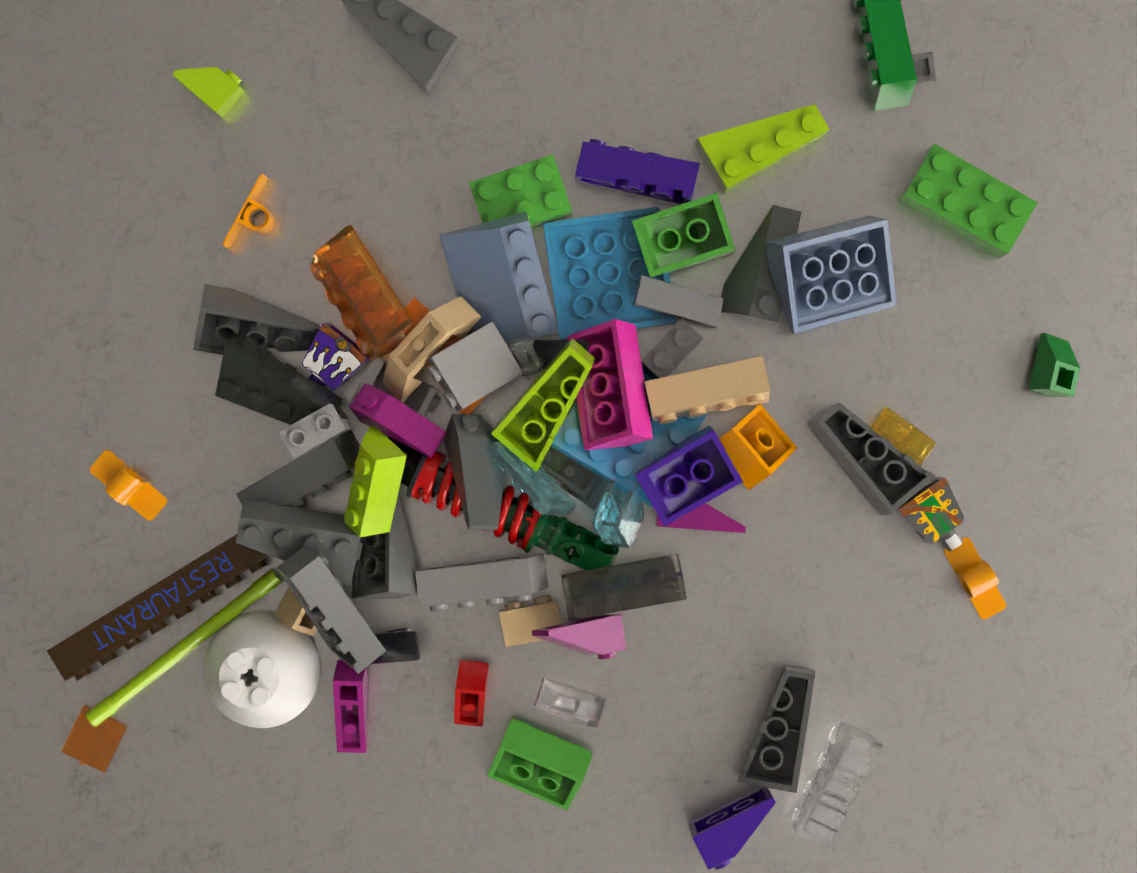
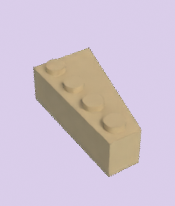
M763 356L645 381L653 422L659 421L660 424L677 421L679 417L689 416L694 418L709 412L727 411L739 407L769 403L771 391Z

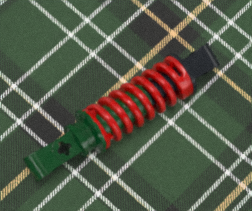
M387 437L407 455L401 484L407 486L406 497L420 500L422 496V501L425 504L432 503L437 497L436 508L443 511L451 504L450 514L454 518L459 517L463 513L450 461H448L445 468L439 466L441 462H445L447 455L436 450L432 458L391 437ZM508 485L502 491L499 526L497 530H493L495 537L500 538L507 532L509 533L508 542L512 545L517 543L516 546L526 553H529L534 546L544 549L545 554L549 556L552 554L567 563L588 571L594 576L605 577L608 575L619 553V547L614 541L608 538L603 540V537L586 528L567 521L566 517L562 516L559 518L550 513L552 503L549 501L546 502L533 496L530 503H528L529 494L527 492L520 493L518 498L514 497L515 488L512 485ZM580 534L579 540H576L577 535ZM573 549L572 555H569L570 550Z

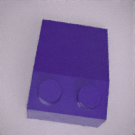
M710 425L686 438L635 473L637 480L664 527L743 482Z
M763 787L688 824L691 836L708 870L712 868L719 870L729 865L731 859L736 857L776 802L768 788Z

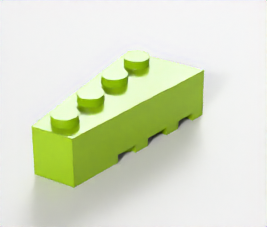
M816 104L698 137L695 145L721 190L726 194L821 139L828 133L830 128Z
M573 338L496 423L491 433L535 472L541 466L595 359Z

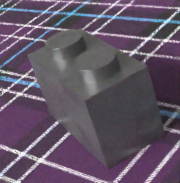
M681 318L645 356L641 364L656 378L667 377L703 340V337Z

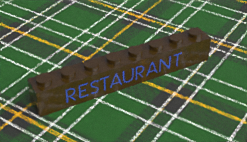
M236 534L47 650L65 681L75 677L76 681H79L93 672L90 668L98 662L103 666L117 658L118 656L115 653L117 650L124 646L126 650H129L142 642L140 636L148 631L154 635L168 626L165 622L173 616L178 620L192 612L193 610L190 607L192 604L199 600L204 604L218 596L215 590L223 585L229 589L243 580L240 576L248 570L253 574L268 565L265 560L271 556L236 543Z

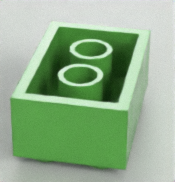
M553 154L469 182L482 223L526 212L530 227L533 229L542 226L543 223L554 222L572 216V208Z

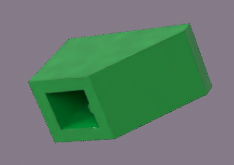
M1041 333L1028 390L1052 398L1074 397L1080 366L1069 341L1047 333Z

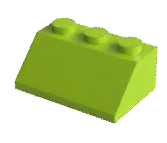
M376 426L369 427L360 444L358 457L355 461L353 481L350 486L348 505L344 513V522L359 538L390 532L407 456Z

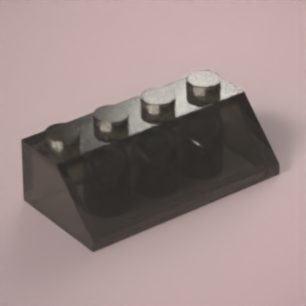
M678 554L561 575L569 621L687 599Z

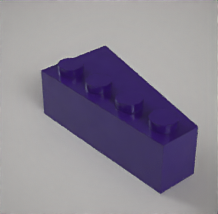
M590 139L589 142L583 141L575 180L681 205L690 202L692 199L700 163L666 157L653 152H639L627 146H618V148L607 146V143L604 141Z

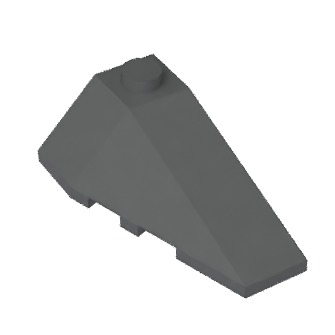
M398 492L390 532L360 538V543L363 545L360 559L356 560L352 578V598L354 599L402 598L417 595L415 576L417 564Z

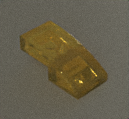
M885 407L871 426L873 431L888 439L894 447L914 459L915 463L920 467L937 445L929 436L888 407Z

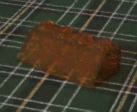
M352 225L346 226L315 251L311 262V272L314 278L323 284L329 302L338 308L344 326L347 329H351L355 335L359 350L366 354L370 361H373L394 351L406 338L413 321Z

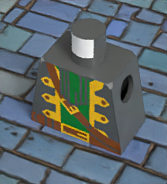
M945 477L936 478L895 511L928 544H932L940 539L946 549L951 551L963 543L955 528L962 524L965 518Z

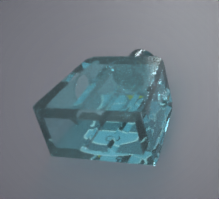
M615 477L609 479L591 520L592 527L603 543L630 548L636 542V535L644 519L643 503L639 497L640 487L637 481Z

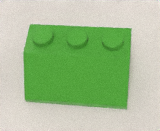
M511 718L487 773V777L564 810H568L584 780L593 752L584 749L580 745L560 739L552 733H546L532 727L524 721Z

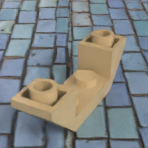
M461 296L428 312L389 355L382 383L400 402L404 403L422 383L416 375L452 334L463 338L480 320L481 316Z

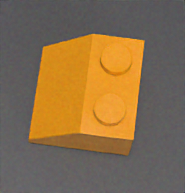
M758 404L719 437L720 442L740 475L742 483L748 490L770 476L797 449V446L761 404Z

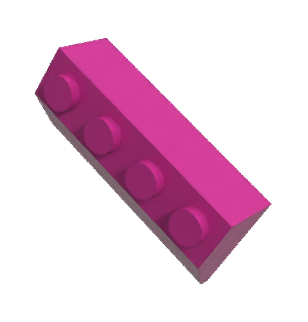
M613 319L567 336L568 340L573 338L574 340L588 341V352L595 357L593 366L576 396L584 450L626 447L653 439L636 325Z

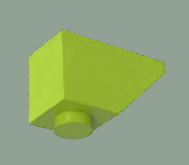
M218 67L178 69L172 73L177 80L221 118L227 114L245 93L239 86L242 80L229 69L224 73Z

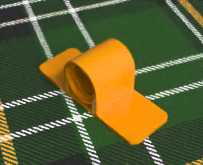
M261 173L222 244L227 249H230L242 226L259 234H266L274 227L275 218L272 212L256 202L268 180V177ZM264 212L266 216L265 222L260 226H254L253 217L255 214Z
M105 450L90 467V473L107 486L104 490L110 497L122 505H130L148 521H152L168 502L164 495L110 450Z
M964 537L962 538L963 543L951 551L945 548L944 554L981 619L986 620L1004 610L1007 605L996 586L999 584V581L993 569L986 561L981 559L970 538Z

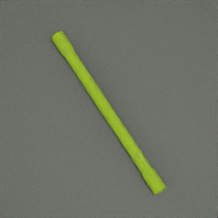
M273 568L267 571L242 594L112 695L105 697L87 711L85 716L88 721L95 727L105 721L121 705L256 600L264 597L283 581L279 574Z

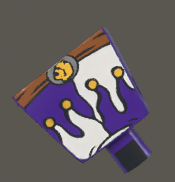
M329 322L323 323L302 362V366L312 373L308 379H313L323 387L327 385L332 390H337L370 362L373 356Z

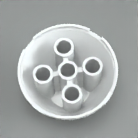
M252 611L233 618L213 636L204 657V682L211 700L229 719L248 727L269 728L292 720L311 702L320 681V657L318 649L310 636L291 629L276 617L273 611Z

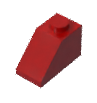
M460 660L455 687L454 724L483 727L489 663Z

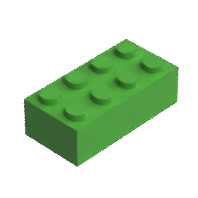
M935 143L927 149L899 198V201L999 258L1009 254L1038 203Z

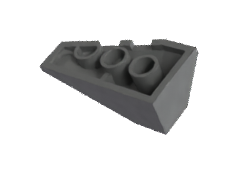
M776 205L771 207L723 285L721 298L724 300L721 313L769 325L778 323L782 305L769 270L766 242L797 234L801 211Z
M204 284L193 350L223 355L225 343L242 332L250 338V342L259 348L262 346L266 349L275 348L279 352L309 350L319 331L320 325L235 289Z
M452 414L446 428L447 434L444 438V443L468 530H497L506 465V453L503 444L491 434L494 428L480 414Z

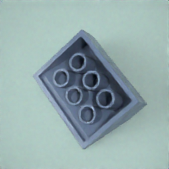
M526 212L440 234L457 298L463 297L481 316L480 320L469 330L468 335L492 321L504 342L531 340L558 332Z
M869 215L766 242L769 270L790 331L793 334L897 306L888 219Z

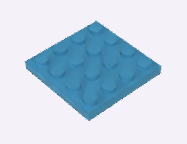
M659 206L543 223L560 340L568 339L567 336L613 319L634 324L636 329L676 323L675 317L632 305L639 276L650 277L632 221L660 212ZM669 273L652 277L653 279L670 283Z
M642 367L644 383L645 381L658 379L649 370ZM646 391L653 439L626 447L584 450L576 402L555 436L551 447L651 508L652 504L637 480L635 473L686 438L695 434L707 415L694 418L689 416L679 417L677 421L667 424H660L659 421L653 422Z

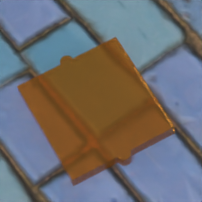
M84 705L61 752L79 760L81 765L87 764L105 773L128 725L108 717L95 727L85 716V713L91 708Z

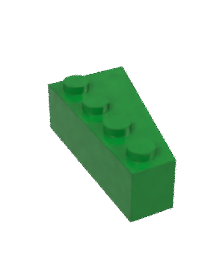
M853 0L854 7L859 9L858 27L860 34L863 36V50L867 63L873 110L908 106L917 77L901 0Z

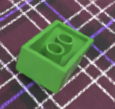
M717 193L632 221L650 278L735 252V246Z

